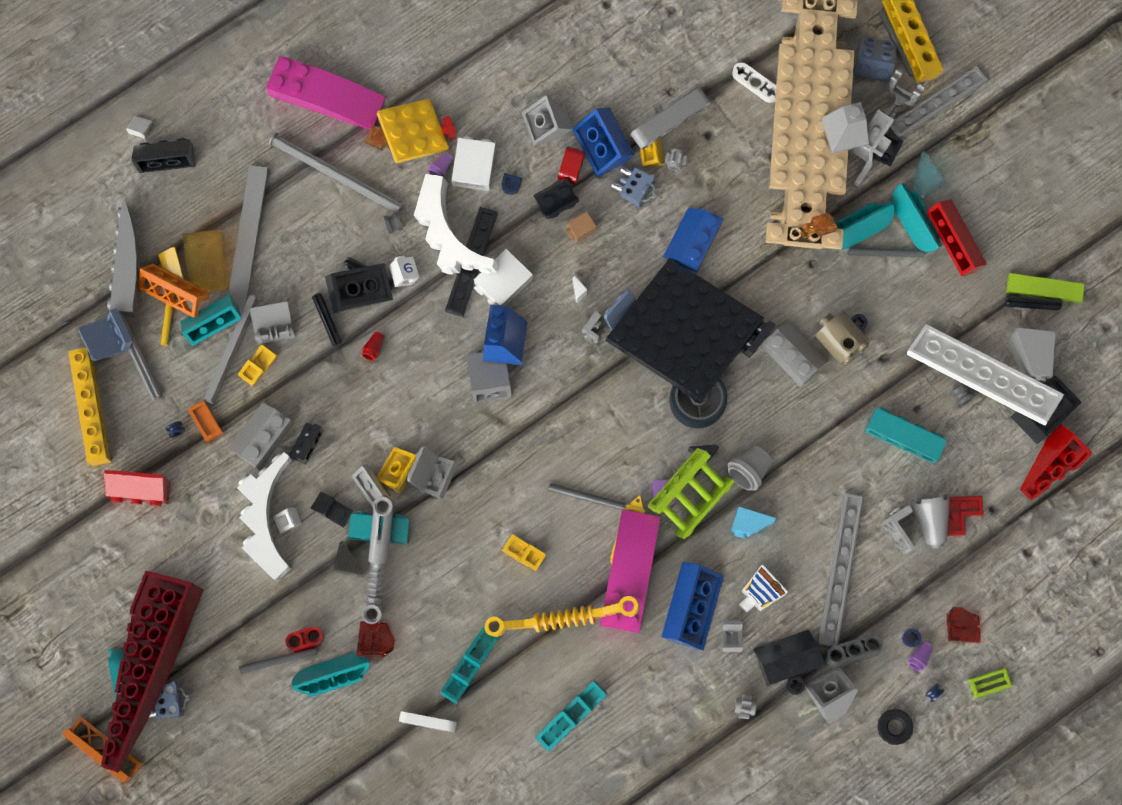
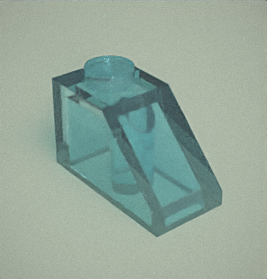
M924 151L917 162L913 188L922 198H925L942 188L945 181Z

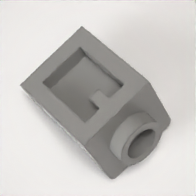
M597 311L593 313L582 329L584 339L596 344L599 342L600 336L594 333L593 330L596 332L602 324L600 321L602 315Z

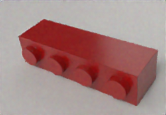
M952 199L938 202L926 211L961 277L973 274L987 265Z

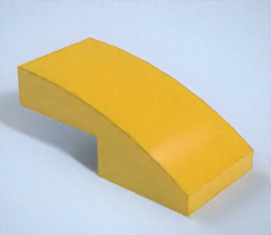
M261 344L251 360H247L237 375L251 386H254L270 368L278 355Z
M514 534L510 535L501 551L534 571H537L546 556L545 553L531 544H527Z

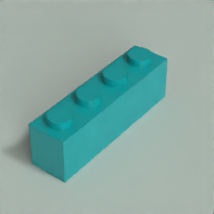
M876 408L873 411L864 432L933 464L939 460L947 442L943 435L937 432L931 433L926 431V428L920 424L913 425L905 417H896L885 408Z

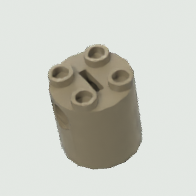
M844 311L835 317L829 313L819 322L822 329L815 337L840 365L844 364L847 366L854 360V355L857 352L861 354L869 347L868 337ZM845 342H852L854 344L851 349H847L843 345Z

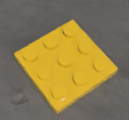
M430 98L378 110L377 116L395 163L448 150V144Z

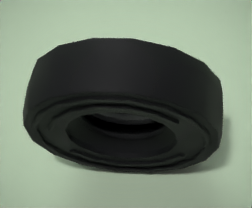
M892 709L881 715L878 720L877 729L883 741L888 744L899 745L904 744L910 739L914 726L912 719L907 713L902 710ZM893 719L899 720L903 725V730L899 735H893L888 730V724Z

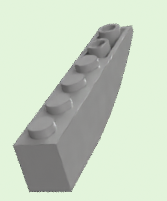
M122 201L121 207L118 208V218L120 221L119 225L116 226V236L118 239L117 243L114 244V255L116 256L111 266L112 273L114 274L113 280H110L109 289L112 292L111 298H108L107 308L109 311L117 308L119 313L124 316L136 317L139 289L137 288L140 271L139 244L130 208L126 201Z

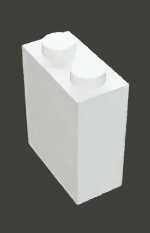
M471 137L458 138L452 186L485 191L490 190L496 151L494 142L488 139L474 140Z
M507 249L495 259L499 265L497 273L490 272V274L481 272L474 279V289L480 295L484 294L491 305L506 306L533 280V274Z

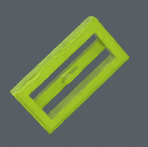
M1006 668L968 680L971 691L974 694V699L1012 687ZM1000 673L1004 674V677L975 686L974 682ZM1005 680L1007 683L981 693L977 691V689Z

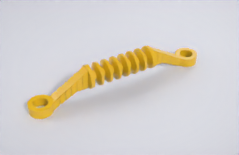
M626 596L615 605L594 609L593 605H589L588 611H586L584 606H581L580 612H578L576 607H573L572 614L569 608H566L565 615L559 609L557 616L554 611H550V617H548L546 612H543L542 618H540L539 613H534V618L503 621L498 617H490L485 623V631L493 637H499L505 630L535 628L538 633L541 632L542 626L545 631H549V625L552 626L553 630H556L557 624H559L561 629H564L565 622L568 628H571L572 621L578 627L580 620H582L583 625H587L588 619L591 624H595L596 619L617 613H622L627 617L635 616L639 611L640 605L634 597ZM628 601L634 603V608L630 612H626L624 609V605ZM493 622H498L500 625L499 630L496 632H492L490 629Z

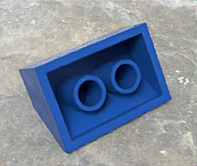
M596 108L573 128V132L597 176L622 166L635 155L610 108Z
M688 208L663 257L666 259L671 258L685 268L697 273L722 225L723 218L707 210Z
M490 304L483 361L522 365L527 321L509 306Z

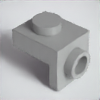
M723 621L721 631L723 652H742V621Z

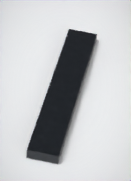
M483 207L479 208L466 248L484 256L498 212ZM461 267V271L457 273L445 312L460 317L464 316L474 287V279L477 277L479 269L470 271Z

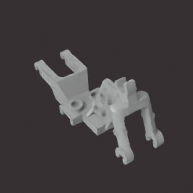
M900 69L895 71V74L890 79V86L888 88V92L893 96V105L891 107L887 106L884 112L878 110L867 126L869 145L848 150V158L855 154L866 162L863 170L850 188L854 192L857 191L873 166V152L882 157L892 142L884 135L894 122L893 118L897 113L894 111L896 107L899 108L902 104L914 105L926 87L924 84L919 83L916 90L911 94L898 86L897 83L903 73Z

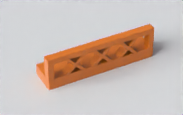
M155 264L140 268L137 289L193 318L198 317L200 302L208 300L210 292ZM145 278L148 279L151 285L150 288L145 286ZM159 285L163 288L165 295L160 293ZM172 293L177 295L180 302L174 300ZM187 300L193 303L192 309L189 308Z
M80 716L70 729L67 728L62 735L101 765L103 753L99 750H104L105 741L109 737ZM83 723L88 728V735L80 736L75 730ZM100 736L103 739V747L95 748L92 745V737ZM130 754L126 761L131 760L136 764L130 774L123 770V766L119 773L106 769L125 784L130 782L143 765Z

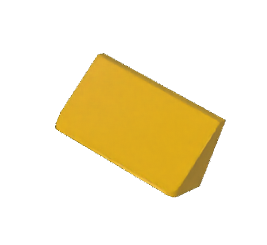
M661 138L645 149H640L642 167L659 166L665 163Z
M175 247L158 254L163 269L185 280Z

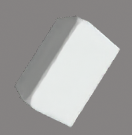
M134 116L126 130L129 134L146 139L152 121Z
M574 276L572 284L575 300L578 303L587 295V288Z
M294 507L286 508L273 516L280 534L302 525L297 510Z

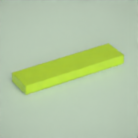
M1014 273L1008 274L1006 293L1060 299L1075 303L1083 302V283Z

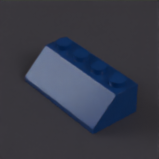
M682 562L661 637L674 643L703 651L724 576L700 564Z

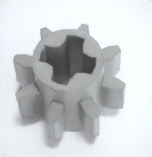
M671 149L670 153H666L664 164H667L668 169L671 171H681L682 167L686 168L688 156H684L685 152L683 150Z
M743 694L741 698H736L734 713H739V718L749 719L750 715H755L757 702L752 700V695Z

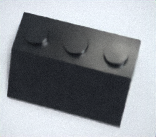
M179 138L172 142L162 140L155 144L140 143L138 146L133 147L131 158L139 173L195 167L194 148L190 139Z
M809 630L753 649L767 686L825 666L820 649Z

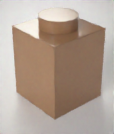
M586 211L567 223L568 230L566 232L571 240L574 239L578 244L596 233L597 226Z

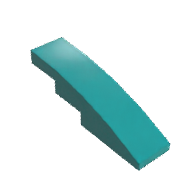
M484 625L441 689L440 694L457 704L501 636L493 637L487 634Z
M594 680L535 738L550 752L608 693Z

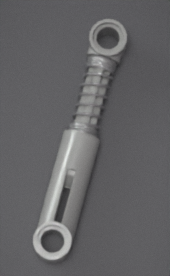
M387 495L378 497L373 503L368 562H371L370 566H372L369 573L371 574L369 578L370 583H368L370 587L368 588L369 594H367L369 596L366 598L365 607L362 611V618L369 624L377 623L384 613L383 604L381 603L382 597L380 595L382 594L381 589H383L381 585L384 583L382 581L384 578L383 573L385 572L383 568L388 563L394 501ZM384 500L389 504L387 511L379 508L380 501ZM384 516L382 535H380L381 517ZM368 609H376L378 616L375 618L370 617Z

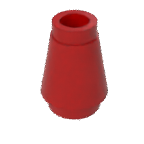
M379 332L373 333L361 349V355L365 359L375 361L376 358H379L384 335Z

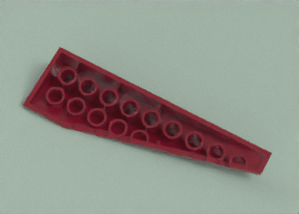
M145 570L130 608L129 614L132 616L126 629L128 637L127 642H124L123 645L124 659L120 661L115 693H117L116 701L112 703L111 711H113L112 722H109L108 725L109 738L105 741L101 762L102 768L119 773L158 701L204 589L192 582Z

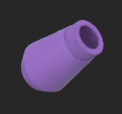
M444 152L429 165L428 174L444 177L453 157L449 153Z
M923 641L908 658V665L919 672L925 669L933 646Z

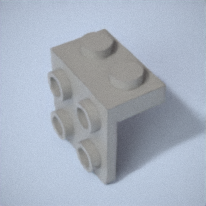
M422 446L416 454L412 468L408 472L407 481L422 492L443 499L458 463L440 457L429 448Z
M901 505L889 513L890 517L883 522L885 532L888 536L892 535L896 541L894 543L895 547L900 553L903 552L904 554L915 549L898 523L913 512L910 505L905 508Z

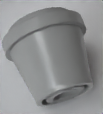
M753 446L728 463V473L741 488L755 491L761 486L763 477L772 465V459L763 449Z

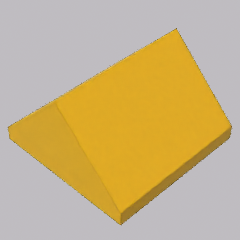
M394 447L376 478L382 485L401 495L408 483V472L414 464L416 455Z

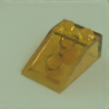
M221 229L184 233V253L189 282L208 292L229 290L225 238Z

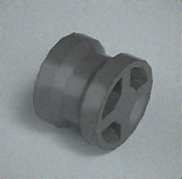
M395 212L392 216H383L389 234L393 233L394 230H403L398 212Z
M965 384L951 393L958 400L957 404L959 406L975 397V394L970 392L969 386Z

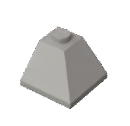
M545 95L522 112L533 146L561 138L573 130L568 113L549 95Z
M861 102L843 106L822 117V123L832 154L869 145L867 121Z
M840 667L833 668L805 685L819 712L829 724L847 713L858 692L855 685Z

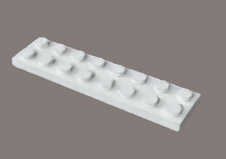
M927 324L923 327L907 352V355L1045 426L1064 394Z

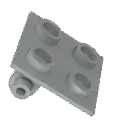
M287 301L249 308L257 345L295 338Z

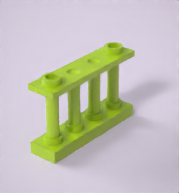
M699 448L692 453L647 505L658 514L664 512L679 527L674 534L683 539H686V537L693 533L694 528L719 499L731 489L732 484L735 482L726 476L721 478L707 464V460L711 456L707 451ZM699 469H702L716 483L710 492L694 478ZM687 483L704 498L697 507L682 493V489ZM675 497L691 512L685 521L669 507L670 502Z

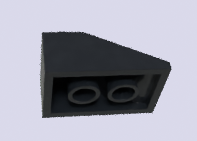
M385 263L331 273L325 276L333 314L393 300Z
M1056 375L1049 379L1045 385L1064 394L1046 426L1018 411H1015L1010 416L1036 444L1051 434L1082 403Z

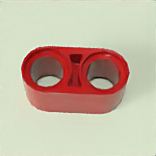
M567 146L559 170L558 180L566 177L569 183L576 185L585 151Z
M309 627L292 632L286 637V646L294 652L313 648L323 643L324 634L317 627ZM315 631L319 632V639L315 642L310 641V634ZM294 637L300 638V644L297 647L291 646V640Z

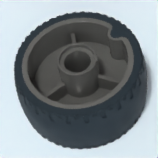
M720 379L702 403L673 385L669 396L670 408L675 418L683 425L695 429L708 427L717 422L725 411L727 405L725 385Z

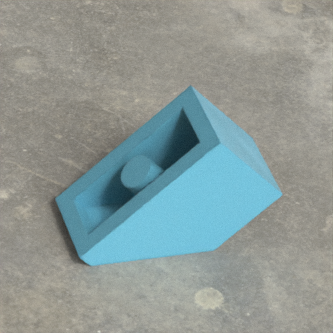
M738 507L731 532H734V536L739 538L750 537L773 525L776 518Z

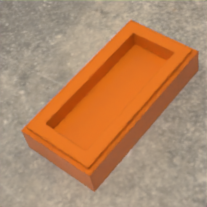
M205 400L187 409L206 443L223 434Z

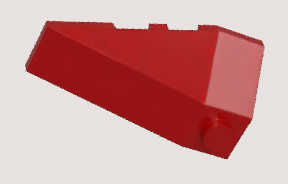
M1060 424L1046 439L1020 491L1028 499L1033 500L1049 489L1052 482L1065 478L1064 474L1071 469L1074 471L1078 469L1090 457L1092 452L1073 432Z

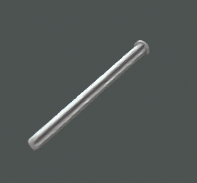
M277 132L271 136L269 140L270 146L273 145L394 213L401 211L403 205L400 202L280 137Z

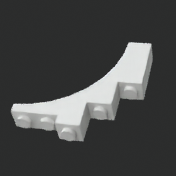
M425 174L414 217L421 225L429 226L425 240L431 248L441 250L437 265L441 268L442 272L446 274L460 273L462 267L470 271L479 269L480 272L490 274V272L497 273L499 265L494 259L481 256L469 250L454 236L446 213L447 181L442 176Z
M285 452L276 455L272 460V464L268 468H263L258 473L259 477L257 479L250 474L243 477L237 487L253 504L252 506L248 505L245 507L239 517L255 533L254 536L250 535L243 542L244 546L242 549L276 582L291 569L282 559L274 544L269 523L270 500L274 487L282 472L292 461Z

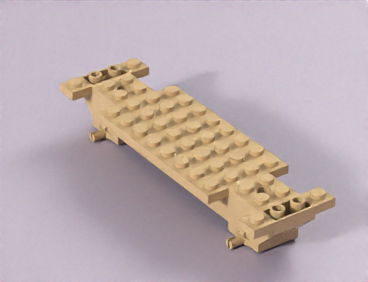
M782 0L781 12L798 13L794 37L782 36V44L779 45L769 188L785 190V198L782 212L770 211L769 219L781 220V223L767 222L765 243L841 250L843 245V229L824 227L825 224L831 225L834 223V217H825L826 195H845L848 150L834 154L831 153L822 117L843 106L851 105L854 50H844L845 42L836 41L838 17L856 18L857 0ZM813 31H820L821 34L816 35ZM801 207L809 208L810 212L804 213Z

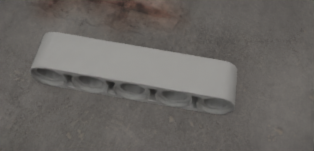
M697 88L636 128L630 135L640 149L643 150L704 110L711 102L701 88Z

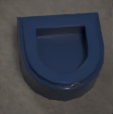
M504 173L501 184L502 190L508 195L516 194L520 189L522 178Z

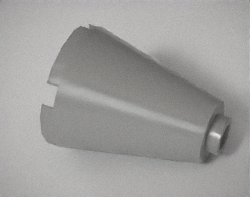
M944 494V498L939 497V495L919 497L917 502L911 499L912 508L927 545H931V548L943 547V543L947 542L949 494Z

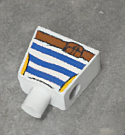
M762 565L742 590L746 598L739 605L746 613L754 606L759 611H762L784 597L788 591Z

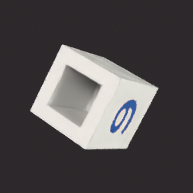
M398 256L389 265L395 287L412 285L419 278L413 257L405 258V256Z

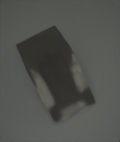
M341 541L337 551L334 571L364 577L365 573L345 543Z

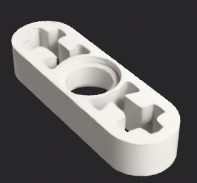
M740 62L734 66L732 75L735 80L766 102H775L776 85L746 63ZM738 70H745L744 74L738 75ZM757 78L761 81V85L755 87L751 84V80ZM771 90H773L774 94L768 96V91L770 92Z
M400 712L399 722L455 732L457 722L407 712Z

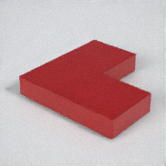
M982 496L950 497L947 536H965V517L984 515Z

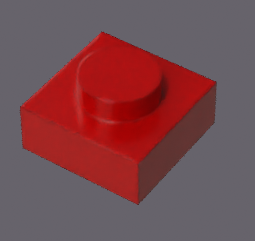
M450 116L442 118L443 125H441L444 136L448 135L450 141L456 139V131Z

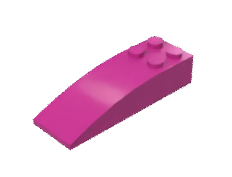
M281 55L278 57L266 87L270 97L371 131L374 130L378 119L377 112L382 109L386 99L385 96L350 80Z
M622 510L604 607L618 604L623 597L632 596L639 602L640 608L638 613L632 617H627L622 613L602 617L600 626L639 633L658 533L659 516ZM628 601L624 605L626 612H630L634 608L632 601Z

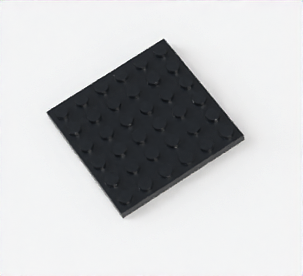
M669 258L606 337V342L702 403L762 324L764 317Z

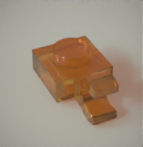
M372 125L365 139V144L379 150H383L384 146L390 149L383 129Z
M830 213L812 217L811 223L802 225L803 230L800 233L803 238H808L814 233H817L818 237L836 232L837 226Z

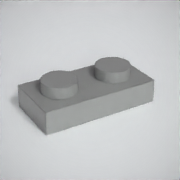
M368 464L362 465L351 476L372 507L378 497L382 495L388 496Z

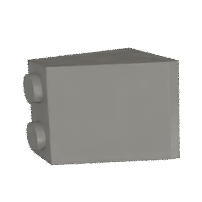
M1017 327L1010 334L1008 342L1021 373L1043 384L1053 377L1056 332Z
M480 350L471 351L470 354L466 355L474 403L511 398L507 363L483 361L484 352Z

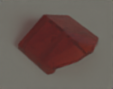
M952 607L946 614L948 641L955 644L981 643L979 616L972 614L962 607Z
M360 621L357 656L384 658L394 651L395 639L387 623L377 622L369 624L365 621Z

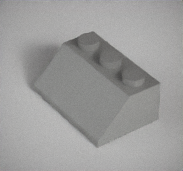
M789 321L775 330L761 346L800 387L829 362Z
M262 402L228 449L259 471L294 424L282 413Z

